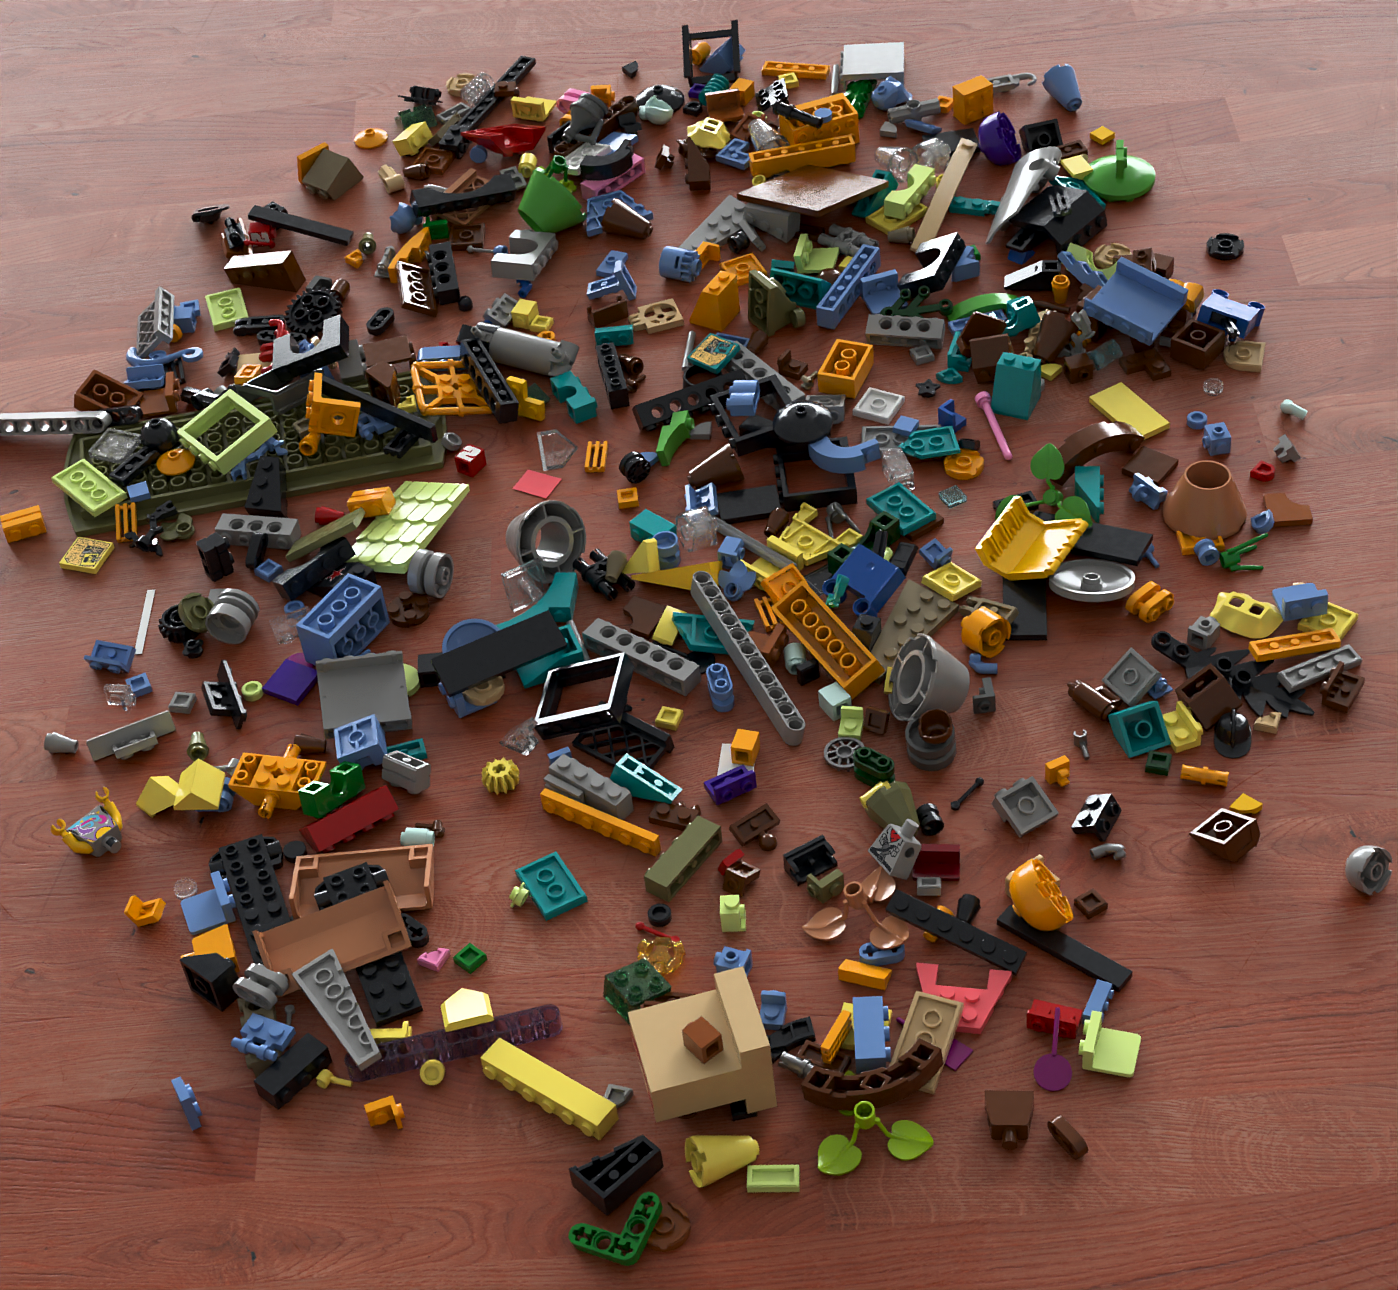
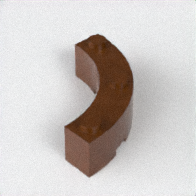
M1120 421L1110 424L1100 422L1085 427L1064 440L1066 443L1058 449L1064 461V472L1060 479L1050 480L1063 486L1075 473V466H1083L1090 460L1109 452L1125 451L1133 454L1140 447L1145 437L1132 425Z
M919 1038L904 1055L898 1058V1062L887 1068L880 1067L861 1072L860 1075H844L842 1072H835L814 1065L801 1084L804 1100L822 1107L854 1111L855 1105L861 1101L872 1103L874 1108L893 1104L918 1091L936 1075L943 1065L941 1048Z

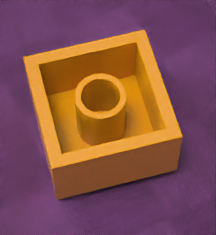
M980 75L952 86L953 116L961 123L966 125L993 114V84L985 77Z

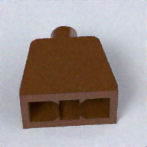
M985 1090V1112L991 1138L1002 1140V1147L1006 1150L1016 1149L1018 1147V1140H1027L1029 1137L1034 1111V1091Z

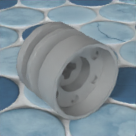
M230 588L223 590L206 617L205 625L207 630L213 637L224 643H242L246 639L255 619L258 617L260 610L258 603L248 593L239 589Z

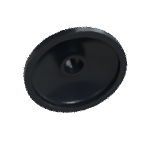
M653 85L645 88L636 96L638 112L640 110L639 106H645L646 102L654 95H656L658 100L666 102L673 109V113L678 111L684 104V94L676 87L670 85Z
M810 400L789 403L782 407L773 418L775 435L783 442L792 445H808L818 442L828 435L833 425V418L829 409L818 402Z

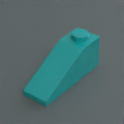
M875 170L872 178L889 181V187L860 199L851 213L853 216L866 218L884 205V199L891 191H896L899 183L890 172Z
M627 753L616 763L610 776L614 783L621 787H626L634 797L671 804L682 792V788Z

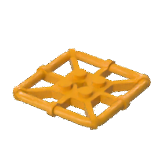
M448 359V361H416L411 364L412 390L416 395L417 405L422 415H459V417H464V415L492 414L484 398L477 395L480 392L470 375L455 373L454 368H465L461 361ZM427 369H448L449 375H437ZM419 375L435 383V385L423 386ZM437 394L438 397L431 403L425 404L423 395ZM474 403L480 407H464L463 404ZM442 404H456V407L438 408Z

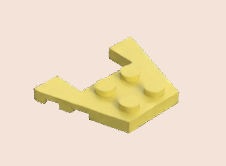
M803 502L800 506V511L795 513L792 523L785 528L779 539L802 551L804 565L809 566L827 558V553L840 543L849 548L855 546L861 541L863 535L848 528L836 539H833L808 524L818 516V511Z

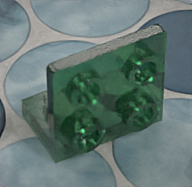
M426 104L413 107L414 111L412 112L410 109L398 112V116L394 117L395 120L400 119L404 131L411 124L426 122L429 128L438 125L432 106L427 107Z
M642 958L605 975L603 997L630 1025L628 1012L641 1009L640 1005L644 1004L646 1000L651 1001L670 992L672 986L646 958Z

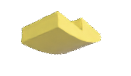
M667 605L652 639L661 644L672 646L679 633L672 621L673 612H687Z

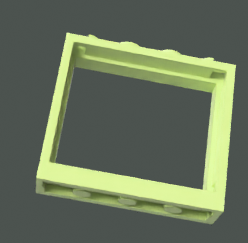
M231 389L177 431L181 438L179 442L183 444L185 449L189 448L195 457L198 455L204 464L208 463L213 471L218 470L223 475L227 474L278 432L268 416ZM235 408L256 425L216 456L196 439Z

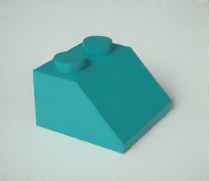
M1158 701L1145 702L1108 715L1114 737L1128 758L1171 744Z

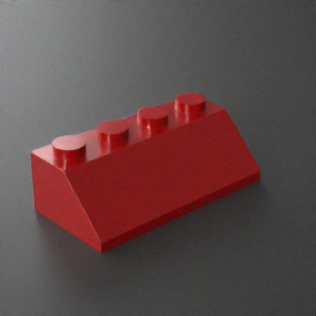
M387 785L306 825L299 829V831L315 853L322 851L325 854L336 848L335 843L341 840L343 843H346L355 838L354 833L362 829L364 833L375 827L374 822L380 819L383 822L395 816L393 812L399 808Z

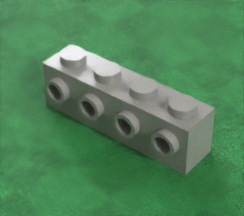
M562 754L548 767L551 775L584 791L587 806L621 820H624L634 811L632 795L626 787L617 785L610 778L603 777L596 773L594 769L579 763L575 758Z

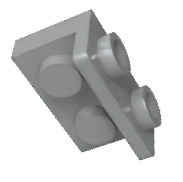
M506 293L501 298L497 297L492 304V308H488L483 315L484 321L489 320L495 325L506 328L512 321L511 311L518 301Z

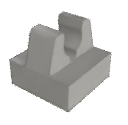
M1286 434L1278 438L1280 443L1273 450L1282 463L1290 459L1296 462L1301 458Z

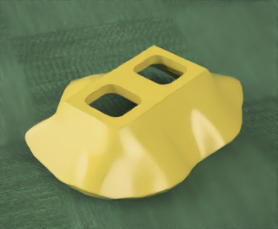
M709 117L687 127L688 136L691 137L695 145L701 148L720 150L731 140L730 133L724 123Z
M1234 591L1231 593L1220 592L1216 605L1210 614L1211 617H1214L1220 623V627L1251 639H1264L1268 637L1283 622L1279 610L1273 604L1259 602L1252 599L1248 594ZM1233 598L1244 601L1240 607L1229 604ZM1253 606L1264 609L1260 615L1249 612Z

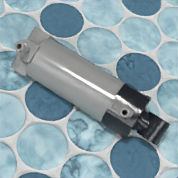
M483 321L474 327L463 324L456 343L461 345V340L479 337L494 363L546 375L551 378L572 370L580 348L578 345L561 340V342Z

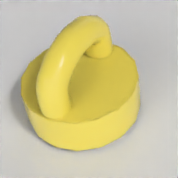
M436 1059L426 1061L420 1069V1077L428 1085L439 1084L445 1075V1066Z

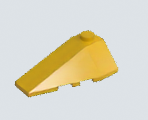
M720 560L631 575L632 580L691 590L693 574L697 571H705L712 576L717 586H719L718 575L719 571L722 570L723 563Z

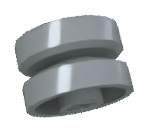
M426 549L417 550L408 568L407 583L409 590L417 594L425 595L427 593L431 597H444L453 579L454 563L451 555L441 552L434 553Z

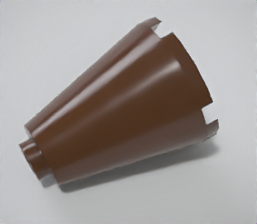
M614 198L611 201L613 205L611 207L608 206L603 215L601 225L604 228H602V231L641 239L650 237L653 231L652 223L622 200Z
M1047 311L1042 317L1033 352V358L1041 359V365L1051 364L1072 340L1071 335L1073 333L1077 335L1079 328L1072 319L1070 322L1065 319L1066 315L1062 313Z
M729 443L724 444L689 471L690 475L687 476L691 487L695 486L696 489L711 482L718 486L744 480L742 470Z

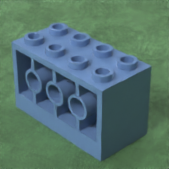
M348 573L296 624L306 662L316 666V661L325 658L337 659L349 655L358 656L390 623L382 588L377 584Z

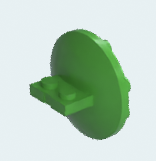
M1116 140V155L1104 156L1091 162L1089 165L1093 168V171L1083 178L1085 185L1098 197L1104 198L1105 201L1124 200L1131 202L1134 198L1140 197L1152 189L1155 184L1156 174L1152 165L1147 161L1127 155V147H1124V140Z

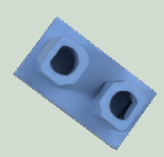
M1135 473L1133 484L1129 488L1132 498L1135 501L1144 502L1153 510L1158 509L1160 502L1165 501L1168 491L1163 487L1159 488L1156 486L1151 478H1145L1140 473Z

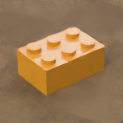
M836 339L817 373L818 391L833 395L845 394L847 398H856L874 364L873 345Z

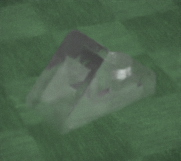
M531 717L513 727L499 743L518 753L528 755L539 743L538 739L533 735L535 733L533 729L538 724L537 721Z

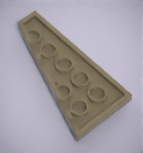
M908 579L871 650L872 655L885 670L874 682L880 684L886 679L887 667H893L899 650L910 637L915 638L917 633L926 634L931 637L959 611V605Z

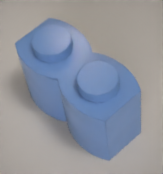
M735 380L733 386L729 388L730 399L726 401L727 410H730L731 416H755L760 396L758 380Z

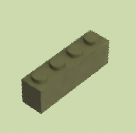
M697 816L693 822H690L686 826L685 831L674 839L669 849L660 855L653 867L646 871L644 875L646 891L670 902L721 844V826L700 816Z

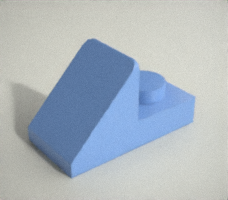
M966 246L952 272L953 282L980 275V262L975 260L973 247Z

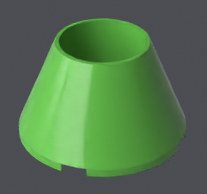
M536 167L532 172L518 208V213L534 231L558 233L584 222L587 219V215L585 212L582 214L580 211L582 206L556 178L552 176L550 179L545 175V170Z

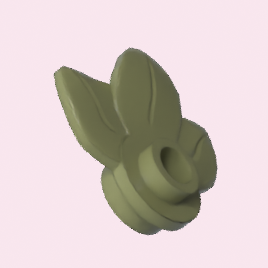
M181 513L177 518V522L161 523L164 533L159 537L166 541L178 538L189 539L195 533V528L192 525L193 519L189 515Z

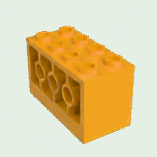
M843 93L796 105V109L814 115L817 109H830L832 111V119L827 123H823L820 129L795 119L787 120L785 116L779 115L780 138L785 146L851 135L855 144L860 143L858 112Z

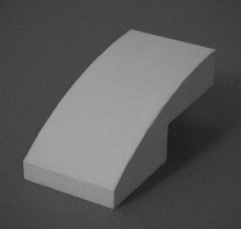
M516 166L500 170V175L511 174L517 190L527 187L522 173H519Z

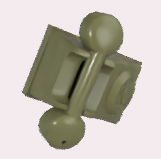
M749 271L748 320L765 332L768 337L775 335L777 330L792 323L794 328L804 326L806 318L803 309L796 308V303L790 301L786 296L787 291L773 277L768 278L761 271Z

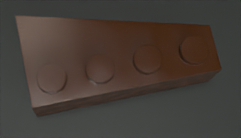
M292 251L233 256L224 268L230 282L233 284L298 292L306 281Z

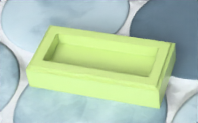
M747 1165V1193L799 1192V1165Z

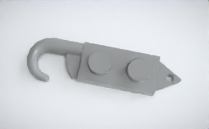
M1021 73L989 78L987 80L993 84V93L1016 89L1019 86L1020 80L1030 79L1032 81L1028 83V86L1036 83L1037 78L1031 73Z

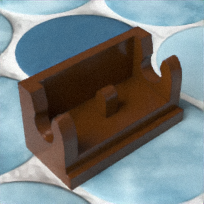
M621 295L617 296V303L592 310L591 306L587 307V318L594 328H600L629 317L627 301L625 298L622 299Z

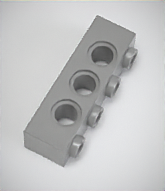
M869 314L865 332L867 344L919 347L927 344L929 348L942 349L945 336L944 319Z
M222 513L215 527V532L222 538L225 537L230 545L249 546L254 532L266 533L268 535L267 548L290 550L294 542L300 539L302 534L298 519Z

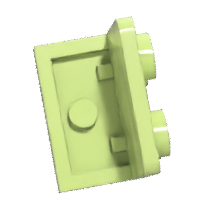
M1092 1010L1090 1020H1085L1083 1035H1086V1039L1080 1040L1078 1055L1083 1056L1082 1069L1132 1077L1137 1062L1141 1036L1135 1033L1102 1028V1012Z

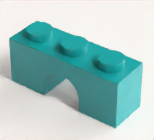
M1029 296L1011 304L1014 313L1011 319L1005 321L1007 326L1002 334L1008 333L1009 337H1013L1019 334L1020 331L1033 328L1037 323L1041 322L1035 305ZM994 312L988 314L989 316L997 318Z
M571 371L550 378L552 394L559 403L566 402L568 414L576 424L597 416V401L589 395L587 387L582 386L578 376L575 377Z

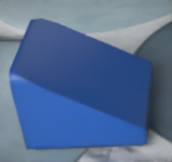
M1010 249L1008 260L1023 265L1035 252L1029 250L1020 253Z

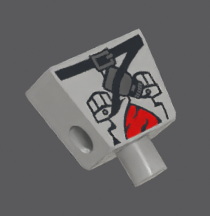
M906 819L902 827L894 824L887 825L868 849V852L890 876L905 880L909 877L921 850V844L913 836L919 825L911 819Z

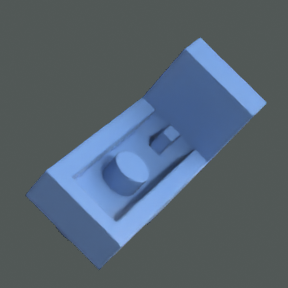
M622 260L615 262V275L588 283L587 296L589 300L601 298L610 293H617L620 290L625 292L628 300L636 299L637 286Z

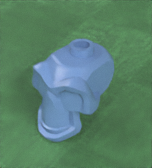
M892 76L887 77L871 95L872 103L883 111L894 108L897 104L913 100L912 94L904 88L902 82L897 81Z

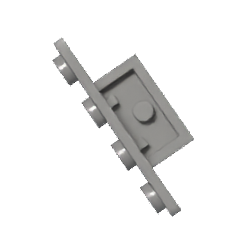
M166 710L89 739L86 743L94 761L115 754L117 759H127L132 757L137 751L153 749L154 745L159 744L157 737L173 732L176 728L170 712Z

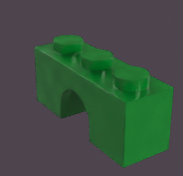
M344 761L329 770L331 776L330 784L312 781L299 789L298 793L303 814L314 818H323L328 812L340 807L348 799L356 797L359 792L366 788L361 765Z

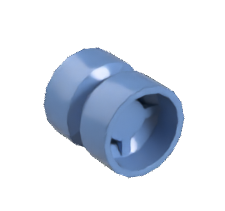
M670 531L658 532L652 538L657 540L660 569L676 568L681 561L678 537Z

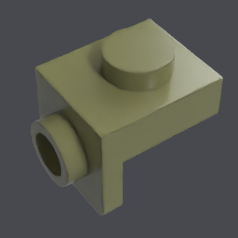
M836 869L821 880H818L810 873L807 875V891L810 896L816 897L821 903H825L842 892L844 889V875L840 870Z

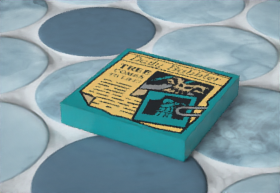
M710 333L691 352L687 359L689 363L718 374L741 349L739 344Z

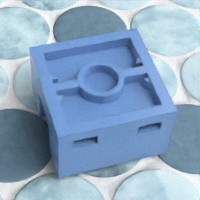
M375 714L334 729L336 754L339 763L347 761L360 764L362 770L365 766L371 764L376 766L383 763L384 755L388 754L385 732Z

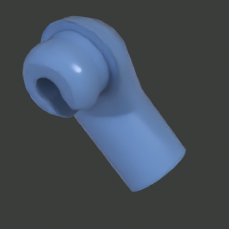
M980 653L970 654L969 666L977 673L997 674L998 663H984L981 660Z

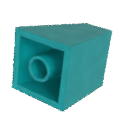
M1003 352L996 366L991 408L995 414L1028 420L1041 397V359Z

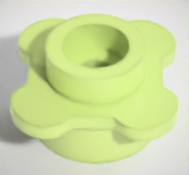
M524 882L520 887L515 886L509 896V899L512 900L511 908L515 905L521 907L526 901L530 891L524 888Z

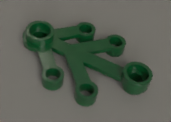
M921 286L918 290L919 294L906 309L900 308L911 299V291L909 289H902L899 299L892 307L883 308L880 314L887 316V314L891 313L892 315L890 316L900 315L902 317L917 316L924 318L919 314L939 311L942 316H948L953 312V303L948 299H942L938 304L919 306L924 299L930 296L929 287Z

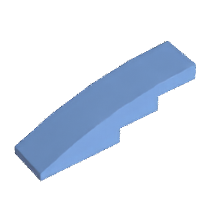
M1062 251L1057 255L1068 271L1082 284L1085 283L1095 289L1098 285L1103 287L1108 281L1102 271H1092L1087 262L1076 261L1071 252Z

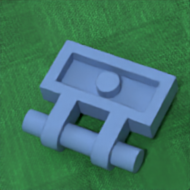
M364 412L358 417L357 429L359 434L367 440L373 438L372 432L374 431L382 434L396 427Z
M252 1013L240 1030L243 1038L234 1037L231 1041V1046L237 1048L241 1053L254 1054L263 1061L267 1059L275 1061L278 1053L274 1049L284 1051L296 1032L292 1026Z

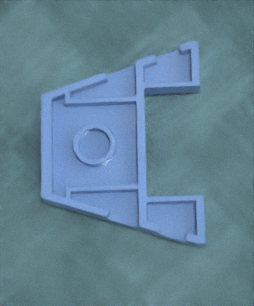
M622 190L587 199V236L590 237L603 233L600 222H602L606 208L613 205L611 201L614 198L622 200L647 220L653 219V213L650 210L646 211L642 204H636L634 199Z

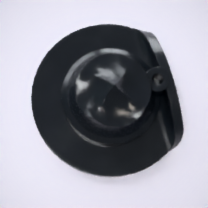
M216 205L197 209L192 215V221L212 224L220 219L222 211L229 209L230 206Z

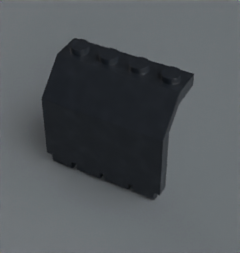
M1060 185L1048 186L1009 219L1012 226L1046 233L1055 243L1057 255L1062 251H1067L1070 243L1082 247L1107 226L1105 209L1087 190ZM1066 191L1072 214L1054 218L1048 195H1052L1054 198L1057 193L1063 196V192ZM1063 200L1062 205L1064 211H1067L1065 201ZM1054 202L1058 213L1060 212L1058 202Z

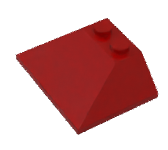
M515 123L460 133L462 137L486 149L503 154V157L513 156V153L525 154L528 150H533L546 129L543 126Z

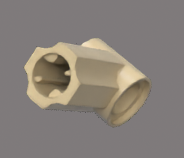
M387 164L381 166L378 174L384 182L388 194L405 188L401 174H396L393 168L387 166Z

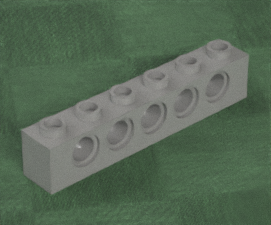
M737 340L734 341V343L740 345L741 350L723 369L730 373L742 368L746 380H759L776 374L792 402L806 400V396L802 391ZM773 394L761 397L766 404L771 405L777 412L781 409Z
M597 618L582 632L586 649L602 657L625 652L634 665V672L679 694L687 696L701 682L700 666L695 662L646 641L644 638L621 629L608 621Z

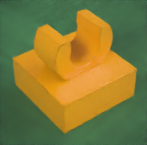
M1065 755L1045 763V780L1049 785L1058 782L1062 787L1070 783L1067 779L1070 775V761Z

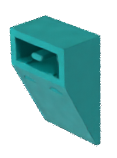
M570 624L558 627L568 644L566 649L516 669L525 689L545 683L549 669L584 662L583 651Z

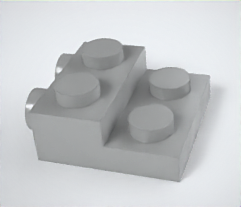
M845 394L806 395V400L818 402L829 409L832 414L833 424L844 421Z
M1033 776L1026 780L1024 778L1019 779L1008 790L1005 788L999 790L994 795L995 798L992 802V806L1004 823L1008 821L1019 838L1056 818L1059 814Z

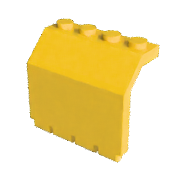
M1015 496L976 546L975 550L984 566L1009 581L1047 578L1048 575H1053L1089 524L1082 520V518L1043 521L1029 512L1021 496Z

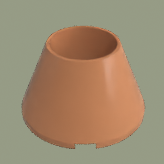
M1205 460L1192 463L1186 468L1164 501L1162 515L1165 523L1174 532L1180 531L1198 538L1206 537V539L1217 540L1218 536H1222V539L1240 530L1241 525L1246 522L1247 508L1230 470L1219 462Z

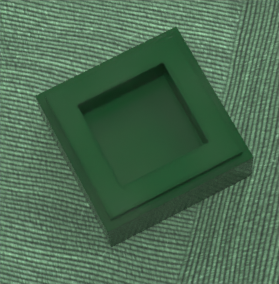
M1149 751L1145 772L1168 776L1172 754Z

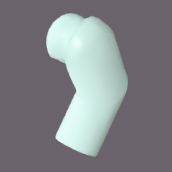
M1289 399L1284 400L1280 405L1283 413L1294 415L1302 420L1308 412Z

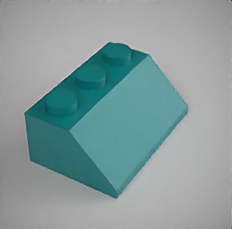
M771 268L770 270L771 277L787 291L786 296L798 306L816 310L817 305L832 287L831 283L820 278Z

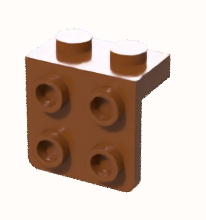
M738 88L705 93L709 118L725 123L726 121L739 122L745 116L741 107Z
M166 372L165 388L141 392L144 394L140 400L143 417L178 412L180 382L179 379H175L174 372Z
M777 623L770 636L748 631V634L771 670L789 640V635L786 633V625Z

